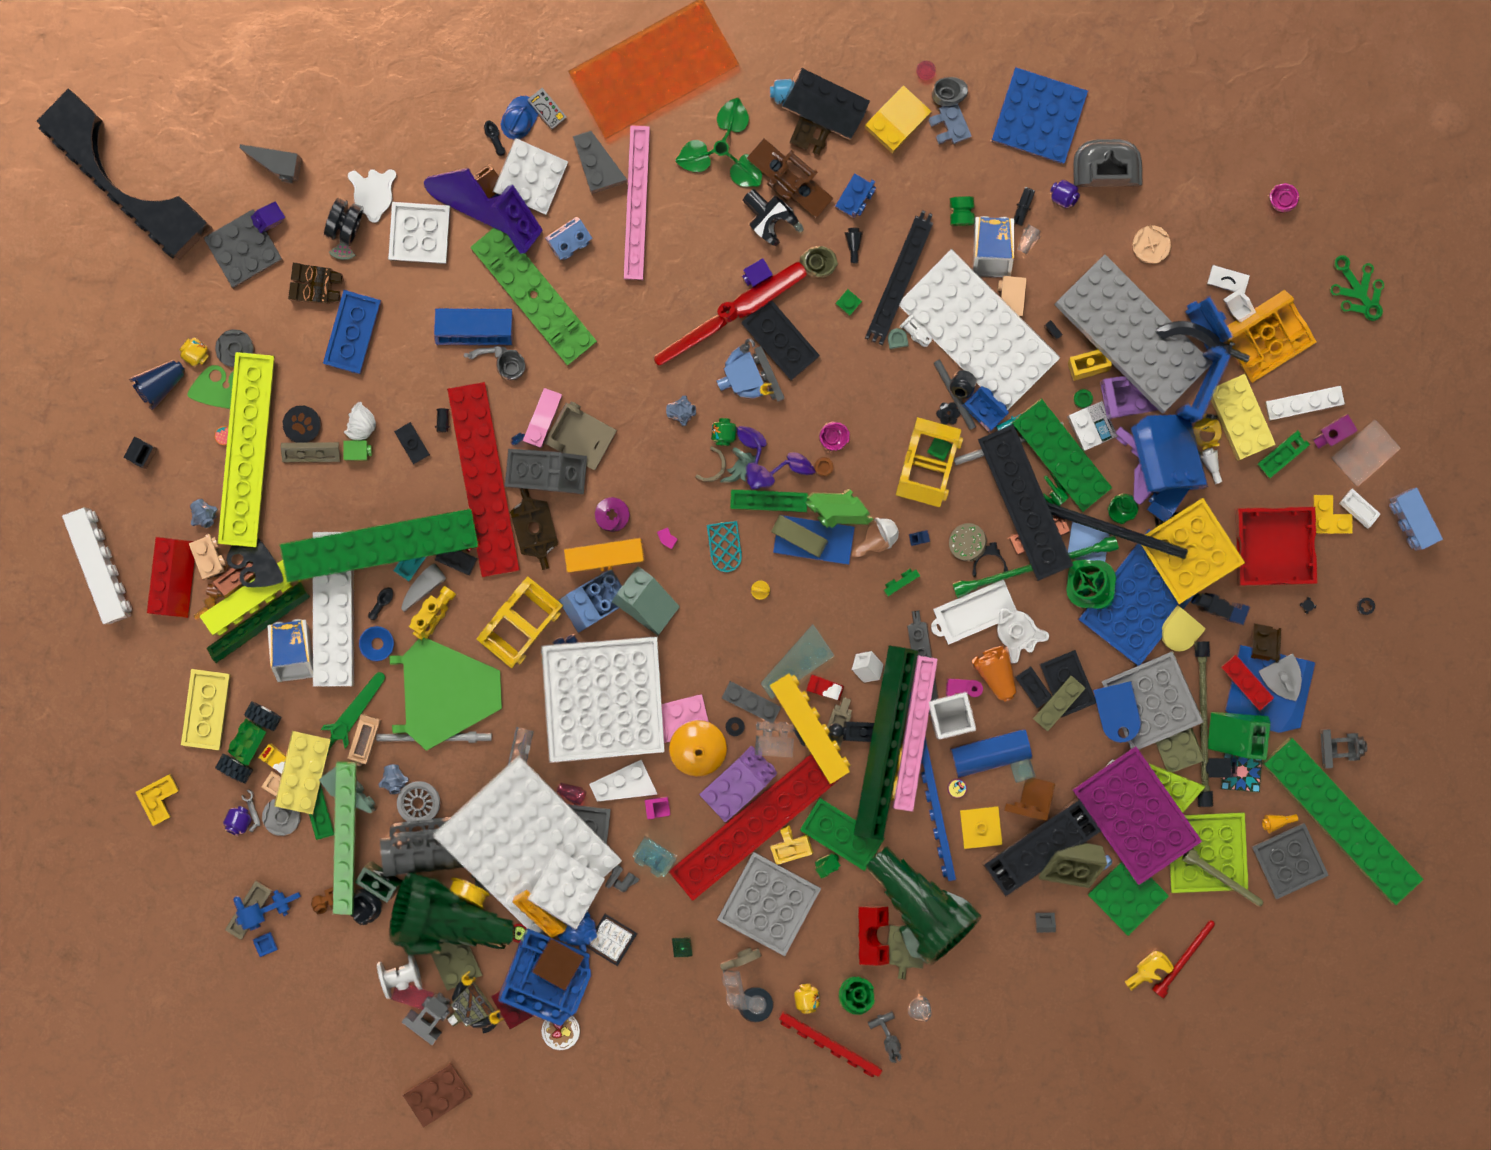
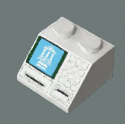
M1102 401L1067 416L1083 451L1117 437L1111 420H1107L1105 406Z

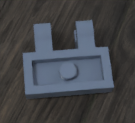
M958 104L943 106L938 109L940 114L929 118L931 127L944 122L948 132L937 135L938 144L950 139L953 144H956L971 137Z

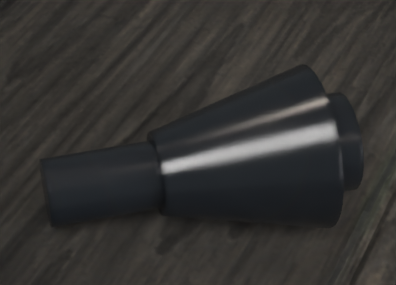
M857 227L848 228V231L844 233L850 251L851 263H858V250L863 231H860Z

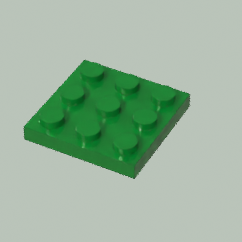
M1122 861L1087 894L1127 936L1169 897L1151 877L1138 885Z

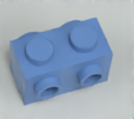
M575 217L545 237L556 257L560 260H565L571 257L576 249L586 247L592 237L581 219Z

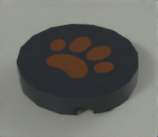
M305 405L289 409L282 421L285 435L296 443L313 441L319 435L321 429V420L318 413Z

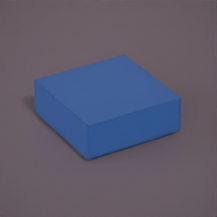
M271 932L253 939L259 957L278 950Z

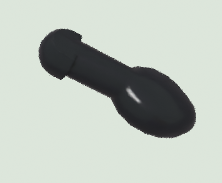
M488 120L484 124L485 135L492 140L496 154L503 156L505 148L498 138L499 129L494 122Z
M387 587L379 592L377 603L372 611L368 613L370 620H375L383 606L391 602L393 598L392 588Z

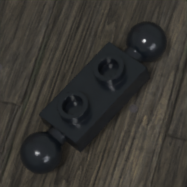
M845 721L844 727L839 723H833L829 726V735L832 738H839L843 735V741L871 742L874 723Z

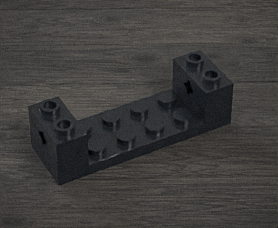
M1074 799L1061 808V812L1002 852H997L982 862L1005 896L1040 874L1056 852L1082 845L1101 832L1080 799Z

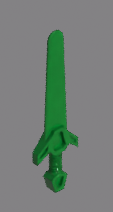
M377 672L334 724H327L321 728V730L331 731L327 756L329 755L330 748L338 739L343 740L345 749L349 745V731L385 680V675L382 672Z

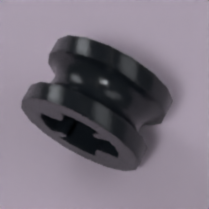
M1362 598L1357 602V610L1363 615H1369L1375 610V603L1370 598ZM1365 601H1368V605L1371 606L1370 610L1367 609V612L1361 607V604L1365 603Z

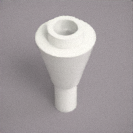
M1209 448L1202 451V455H1200L1201 460L1209 472L1212 473L1215 484L1221 483L1218 450Z

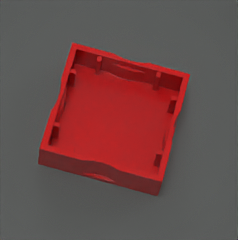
M1316 507L1235 509L1236 549L1245 562L1237 568V586L1317 584V556L1315 552Z

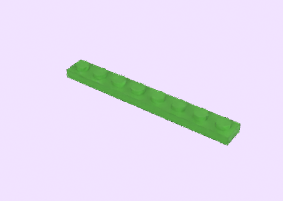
M355 762L336 763L333 914L352 915L354 910L357 763Z

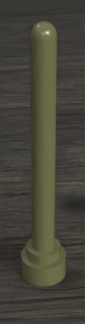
M1193 848L1184 854L1182 860L1187 864H1196L1257 906L1263 905L1262 899L1199 858L1197 851Z

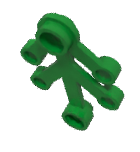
M1345 255L1338 256L1334 260V267L1336 270L1342 271L1353 289L1334 284L1330 287V294L1332 296L1343 295L1358 298L1364 304H1352L1351 301L1345 300L1340 304V309L1343 312L1354 311L1363 313L1369 321L1380 319L1383 314L1382 306L1379 304L1381 290L1384 288L1383 280L1377 279L1373 281L1372 288L1374 292L1372 300H1370L1367 296L1371 274L1374 271L1373 265L1366 263L1362 266L1363 276L1360 285L1349 268V258ZM1339 260L1344 262V267L1338 265ZM1365 266H1369L1371 268V271L1369 273L1365 272ZM1376 282L1381 283L1380 289L1375 287ZM1333 287H1338L1339 292L1337 294L1333 292ZM1344 303L1349 304L1348 310L1343 308ZM1371 308L1376 310L1375 315L1370 314Z

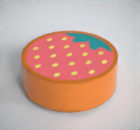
M221 426L215 432V440L220 445L227 446L229 428L227 426Z

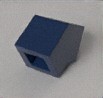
M928 530L909 534L911 546L930 542Z

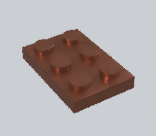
M451 1063L403 1094V1097L424 1128L472 1097V1094Z

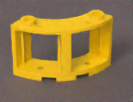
M917 417L897 487V496L937 507L941 506L942 500L946 501L949 492L946 489L951 466L956 449L961 448L963 438L960 437L961 429ZM921 434L953 442L947 463L915 454ZM912 465L944 473L940 489L909 481Z
M527 576L498 610L493 619L486 625L476 640L509 667L513 668L516 663L520 665L527 657L524 653L551 621L555 622L561 615L559 611L563 605ZM523 594L549 614L538 629L534 628L511 609ZM503 618H506L530 638L519 652L493 632Z

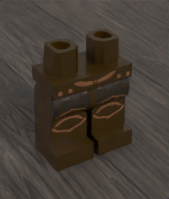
M293 262L291 280L294 282H290L288 299L291 301L323 304L339 302L340 291L331 290L332 283L342 284L343 274L331 268ZM296 282L310 283V285H309V284H300V283H296Z

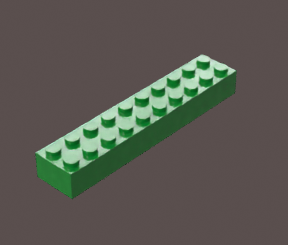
M471 509L280 544L287 583L478 547Z
M1289 737L1267 757V760L1261 763L1391 904L1397 905L1424 880L1293 738Z

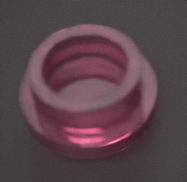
M922 61L917 66L916 72L920 79L930 80L934 77L936 68L932 62Z

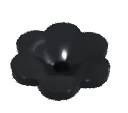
M953 402L949 404L942 403L940 409L936 412L940 422L944 425L948 423L951 425L955 424L961 414Z

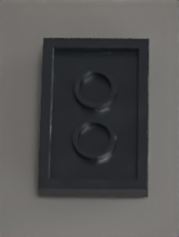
M1076 650L1039 664L1052 696L1070 675L1085 687V690L1063 713L1061 718L1096 704V699Z

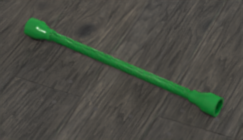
M1112 535L1105 537L1093 546L1086 547V549L1083 548L1079 549V551L1069 552V556L1072 560L1075 557L1089 555V553L1119 550L1116 537ZM1029 564L1015 568V570L982 578V580L958 581L952 584L958 598L967 595L972 590L977 589L978 586H985L1002 581V579H1009V577L1032 572L1033 568Z

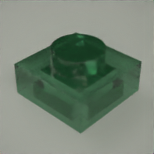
M691 937L672 938L674 957L693 956Z

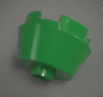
M850 977L840 987L838 1002L844 1010L851 1014H865L875 1002L874 987L864 978Z

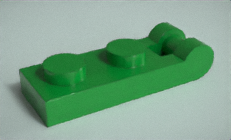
M1299 430L1295 431L1257 463L1269 479L1310 445L1307 440L1304 441L1300 436ZM1293 441L1299 445L1296 449L1291 445Z

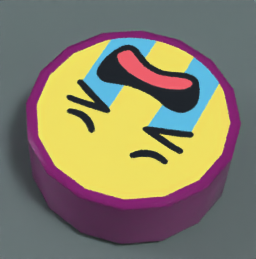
M960 779L950 781L947 787L949 794L954 798L963 797L967 791L965 782Z

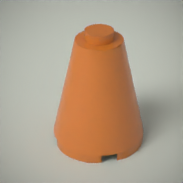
M1003 646L995 647L983 652L984 656L982 658L975 657L972 660L973 666L997 698L1004 702L1013 699L1016 694V687L1008 647L1005 646L1004 649Z

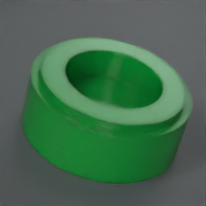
M1086 389L1077 391L1073 397L1074 404L1082 409L1089 407L1093 402L1092 393Z

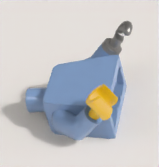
M746 339L745 344L735 349L726 360L724 368L726 377L717 380V384L721 391L732 387L734 394L744 398L754 399L763 395L773 394L774 391L768 392L767 387L772 384H764L752 355L748 352L750 348L749 342H751L752 347H755V342L752 339Z

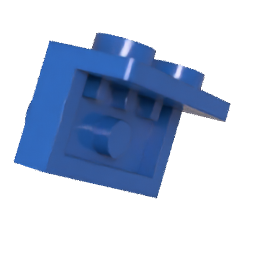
M983 386L962 405L988 432L992 431L1009 414L1005 404L1000 401L998 402L993 397L991 390Z

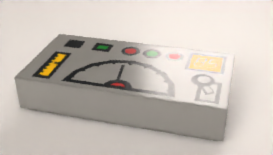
M543 88L527 99L551 130L567 118Z

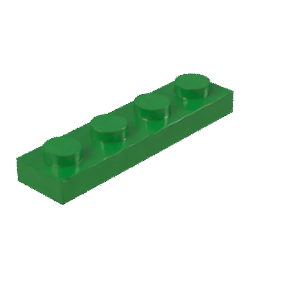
M731 489L730 509L807 512L805 502L807 501L808 493Z

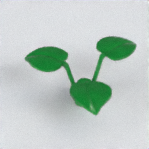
M734 98L728 101L718 112V126L721 129H727L723 139L717 141L709 152H707V146L704 142L699 140L689 141L684 145L675 160L679 166L689 171L701 172L706 170L711 164L708 155L713 153L719 156L727 155L736 162L730 169V177L734 183L743 187L760 186L762 172L746 159L749 154L742 155L739 160L729 153L730 145L726 142L731 130L733 132H741L748 125L749 115L741 100Z

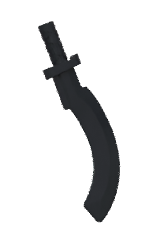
M1175 321L1165 324L1156 330V333L1162 339L1173 335H1189L1209 346L1208 349L1216 348V346L1227 350L1226 354L1246 363L1250 358L1249 355L1232 348L1236 343L1230 342L1227 345L1220 342V338L1215 333L1196 323Z

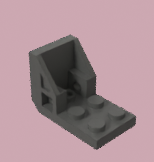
M508 448L505 487L584 494L587 456Z

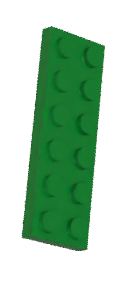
M1042 398L1011 422L1081 512H1084L1112 489L1108 481Z

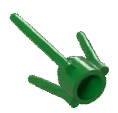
M1052 474L1051 476L1058 487L1045 475L1044 479L1052 488V491L1049 493L1051 497L1044 493L1043 495L1049 503L1060 506L1069 496Z

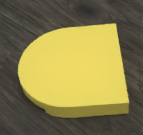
M1177 605L1162 626V641L1168 648L1174 651H1185L1193 646L1194 642L1197 641L1206 628Z

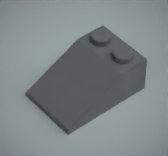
M240 144V149L245 154L276 175L281 182L293 184V181L299 180L302 158L298 154Z

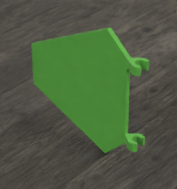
M428 638L418 639L403 656H389L390 665L404 664L406 725H392L393 734H409L426 751L502 709L500 670Z

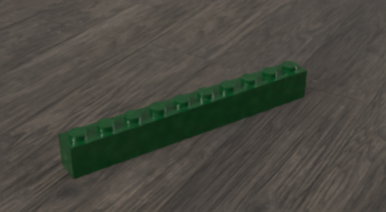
M888 646L854 835L877 840L884 839L918 655L917 650Z

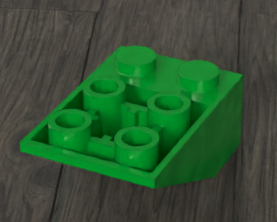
M1211 712L1207 748L1243 758L1267 760L1270 732L1269 716Z

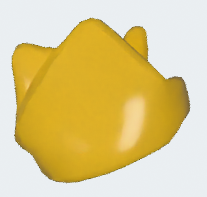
M1202 418L1195 423L1192 428L1196 442L1199 446L1203 447V450L1220 445L1218 441L1221 439L1222 431L1217 419ZM1205 427H1211L1215 431V436L1210 441H1203L1200 438V431Z

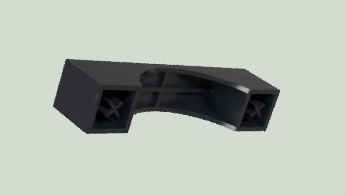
M69 88L36 121L40 125L38 129L48 138L53 137L52 143L63 152L66 150L68 152L66 156L76 165L80 164L81 167L79 169L90 179L94 177L93 183L104 192L107 190L109 192L107 196L117 205L121 204L122 207L120 209L131 219L135 217L136 221L134 223L145 232L148 230L150 232L148 236L159 246L162 244L164 246L162 250L172 259L176 257L180 260L212 228L180 196L162 201H146L121 192L107 176L100 160L98 139L103 120Z

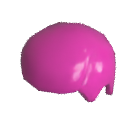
M1287 183L1276 185L1269 195L1271 205L1280 212L1293 210L1299 202L1298 190L1293 185Z
M829 422L821 429L819 439L823 447L831 451L841 450L849 442L850 432L840 422Z

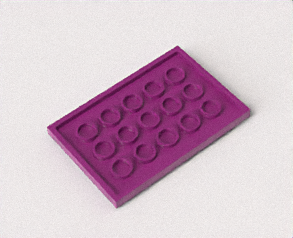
M1136 746L1072 789L1138 885L1202 842Z

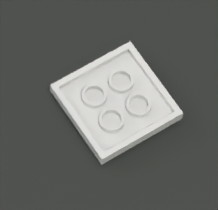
M515 138L493 192L501 195L507 186L513 184L529 208L546 215L568 161Z
M392 202L388 259L446 264L450 206Z
M556 849L528 900L570 927L577 929L605 879L561 850Z

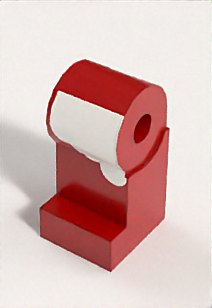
M811 674L806 691L840 701L845 686Z

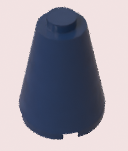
M172 360L135 375L129 380L130 382H135L132 385L144 403L148 401L151 404L149 408L153 410L183 378V371L185 369L179 361L175 362Z

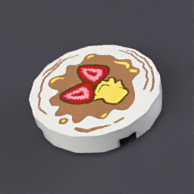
M570 1016L561 1026L545 1020L541 1032L548 1046L556 1050H565L573 1046L578 1040L580 1027L575 1017Z

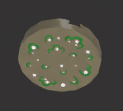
M964 523L952 531L949 538V547L957 559L974 561L982 556L986 550L987 537L979 526L972 523Z

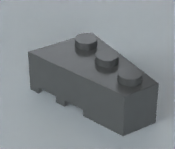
M592 131L573 136L591 194L628 182Z

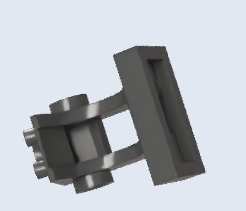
M1320 729L1322 768H1333V758L1348 757V761L1360 760L1361 756H1365L1367 742L1364 741V736L1358 737V733H1349L1344 738H1331L1330 729ZM1337 742H1348V753H1337Z
M440 992L438 994L435 993L432 998L428 996L422 1004L424 1009L421 1013L417 1014L411 1009L402 1023L433 1045L442 1033L434 1026L440 1019L444 1021L450 1013L447 1009L451 1005V1000L446 999ZM426 1012L435 1018L432 1024L423 1018Z

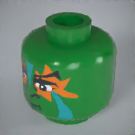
M719 418V422L712 424L711 440L716 442L715 445L730 446L731 443L735 442L736 424L730 423V419Z

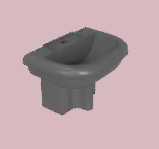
M1095 139L1087 141L1079 146L1074 156V185L1077 187L1142 186L1141 154L1136 146L1127 140Z

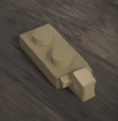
M843 697L841 705H835L827 725L828 729L833 723H839L844 727V722L850 721L852 710L848 709L851 699ZM828 735L831 742L835 740L838 746H841L843 735L839 738H832Z

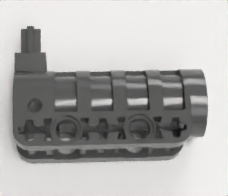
M451 817L394 823L390 827V837L380 838L384 877L464 868L433 835L438 830L433 829L434 825H438L440 828ZM415 826H420L423 831L412 832V829ZM396 829H400L401 833H395ZM475 878V886H477V887H479V888H481V889H483V890H487V889Z

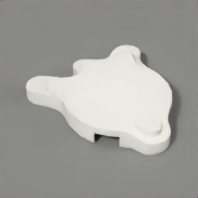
M392 169L387 170L383 174L370 170L367 178H363L356 171H351L348 174V178L355 188V204L364 207L363 213L372 223L378 222L381 215L392 203L391 185L397 176L396 172Z
M1008 608L1000 610L997 634L1001 642L1008 647L1012 664L1018 662L1022 649L1029 653L1033 652L1037 642H1045L1049 639V633L1037 628L1028 614L1021 611H1012Z

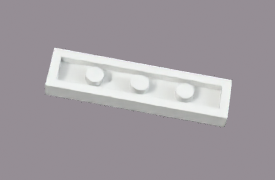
M1341 386L1265 402L1269 421L1345 404Z

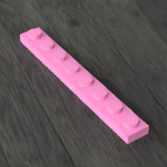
M630 126L624 279L643 280L650 126Z
M917 656L893 804L894 809L913 811L930 709L929 701H931L937 659Z

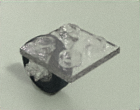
M723 971L722 981L727 989L726 1001L730 1008L739 1009L740 1014L750 1022H761L767 1019L773 1009L771 995L766 990L758 987L749 988L743 992L740 972Z

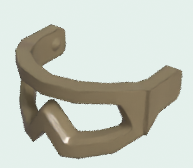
M712 446L710 449L720 455L722 467L721 471L714 477L703 478L701 475L696 474L695 477L704 482H713L719 479L724 474L726 468L724 455L720 450Z

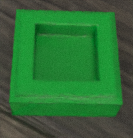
M934 438L927 453L944 462L952 444L945 440Z

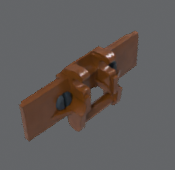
M764 138L746 158L768 177L770 181L767 185L787 202L790 199L795 200L814 218H817L834 199L812 180L818 172L816 170L813 171L798 158L793 150L784 156ZM790 160L809 177L806 180L801 177L798 178L788 169L789 166L786 162Z

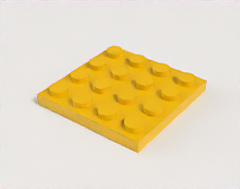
M1204 498L1145 534L1186 548L1188 554L1185 559L1142 545L1179 604L1245 563Z

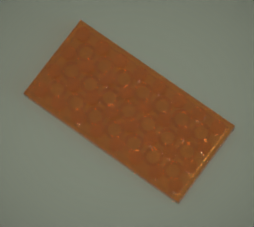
M696 0L568 72L606 139L739 66V63L705 1Z

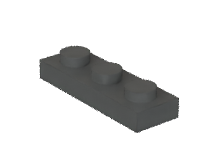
M762 347L755 348V354L752 356L756 365L760 364L763 369L760 374L764 382L768 381V383L772 384L770 385L771 388L768 389L769 392L774 391L773 394H770L772 400L776 399L777 403L785 400Z
M731 681L722 696V699L772 724L781 709V706Z

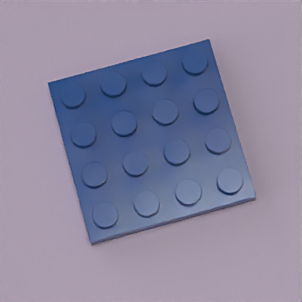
M1015 67L991 141L1064 164L1088 90Z

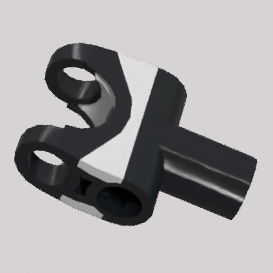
M752 189L742 200L756 214L749 223L751 228L773 246H777L780 243L774 230L778 220H786L793 226L798 223V219L790 207L776 195L767 202L755 189Z

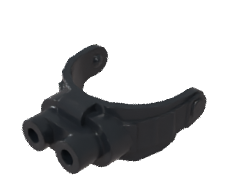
M997 542L989 543V546L985 547L984 554L976 559L973 564L972 576L976 577V564L979 559L986 555L998 557L1003 563L1004 572H1008L1006 562L1000 554V549H997Z

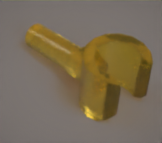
M209 597L203 600L205 607L194 615L195 619H198L200 615L216 605L214 598Z

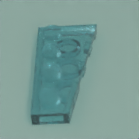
M813 624L761 682V685L771 699L776 695L771 689L770 684L788 673L791 676L795 674L799 681L835 656Z

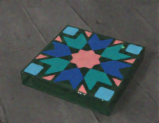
M1223 753V758H1237V778H1221V789L1260 792L1262 760Z

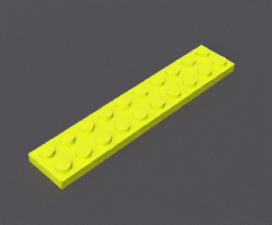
M235 353L218 544L257 547L275 356Z

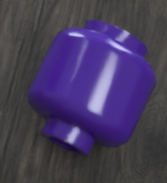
M1061 180L1059 183L1055 182L1050 190L1052 201L1063 208L1073 207L1080 197L1078 187L1066 180Z
M241 806L229 809L223 821L225 830L235 836L244 834L252 820L248 814L249 811Z

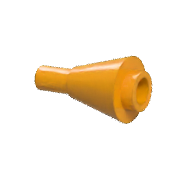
M1297 814L1289 816L1265 815L1264 819H1262V826L1268 833H1272L1289 823L1298 822Z

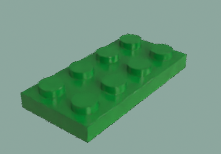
M822 798L818 799L800 828L801 832L863 871L866 870V865L873 859L884 839L877 840L854 835L856 820Z

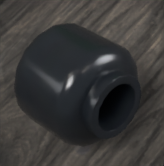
M957 371L950 383L951 393L960 399L970 397L976 386V377L969 371Z

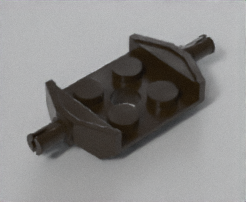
M519 488L523 498L521 499L522 502L514 507L510 514L521 554L537 557L542 570H545V567L548 569L550 567L546 558L547 554L559 545L547 501L531 499L528 489L524 488L523 490V488ZM532 522L539 524V531L537 533L529 531V525Z

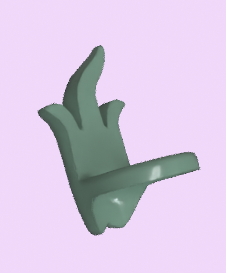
M734 447L732 452L739 459L731 469H726L733 475L723 478L720 482H734L740 478L746 481V466L748 463H754L756 456H753L751 453H744Z

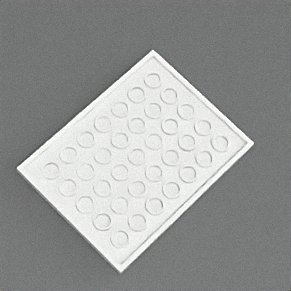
M520 756L433 834L527 929L540 934L544 931L512 903L514 896L525 890H528L530 893L532 892L556 849L561 850L603 878L622 861Z

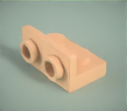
M210 534L189 543L203 580L225 572L223 566H226L223 556H219L217 548H219L218 542Z

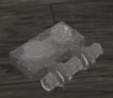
M771 721L757 722L756 729L763 730V736L756 735L755 755L793 758L794 738H787L788 732H793L794 725L787 724L786 722H780L779 724L772 723ZM772 731H778L779 737H772Z

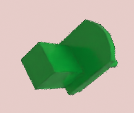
M831 853L815 861V870L821 879L837 871L841 866L838 862L839 856L837 854Z

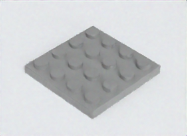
M1173 651L1102 681L1104 687L1132 681L1141 717V728L1139 733L1128 741L1131 749L1136 746L1139 750L1204 722ZM1122 727L1125 736L1128 737L1129 730L1126 727Z
M753 852L717 920L785 956L821 888Z

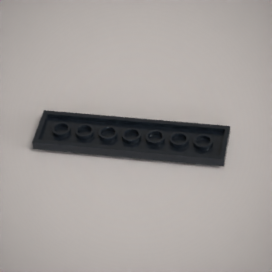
M1012 424L978 439L1037 580L1040 581L1073 567L1072 560L1014 425Z

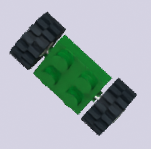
M251 701L244 714L247 718L240 724L238 733L230 742L227 751L235 759L222 754L215 767L225 775L246 784L253 771L248 765L266 734V731L261 727L275 731L282 718L268 708Z

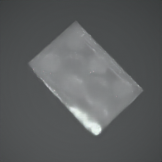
M1375 419L1331 458L1357 487L1401 448Z

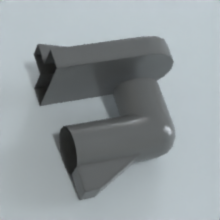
M617 865L613 869L605 887L609 889L614 884V888L621 892H626L630 886L637 883L640 879L629 872L623 882H621L617 878L623 868Z

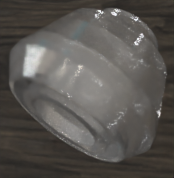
M919 996L911 1001L910 1006H908L909 1016L913 1017L914 1020L928 1021L932 1014L928 999L924 996Z

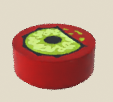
M517 923L513 925V941L520 943L527 928L522 923Z

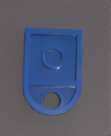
M1132 681L1093 690L1104 733L1116 742H1127L1133 739L1140 731L1141 717ZM1121 727H1126L1129 730L1128 737L1123 738L1119 735Z

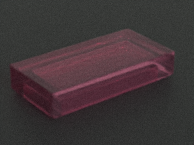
M409 984V987L404 990H398L395 987L391 1000L423 1010V1002L428 996L432 998L434 992L425 989L418 990L416 986Z

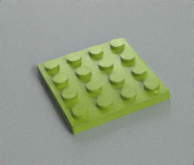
M1245 813L1184 815L1202 840L1201 843L1193 848L1197 851L1199 858L1248 890ZM1184 854L1169 864L1171 893L1233 890L1196 864L1192 865L1191 863L1187 864L1182 860Z

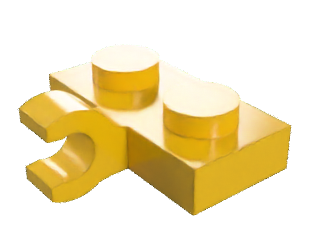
M790 825L782 827L780 830L784 842L771 845L770 847L777 865L813 854L808 835L793 839Z

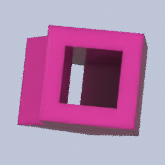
M668 528L657 532L661 543L672 549L678 539L670 534Z

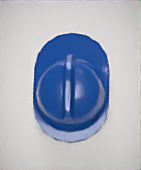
M519 96L513 99L502 117L501 129L504 135L510 139L524 138L530 132L537 119L538 113L527 101L530 98L528 96Z

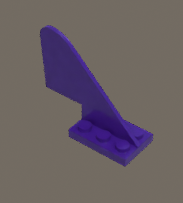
M468 168L428 176L424 180V187L435 199L506 233L520 254L526 253L543 231L513 184L507 186L500 196L488 199Z

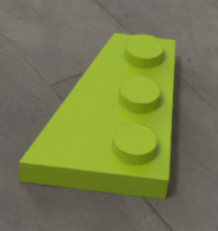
M1148 763L1182 813L1205 788V785Z

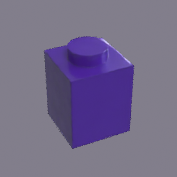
M275 201L258 209L251 216L253 225L262 233L279 225L285 219V216Z
M763 258L743 269L744 275H742L747 286L751 284L752 287L773 276Z

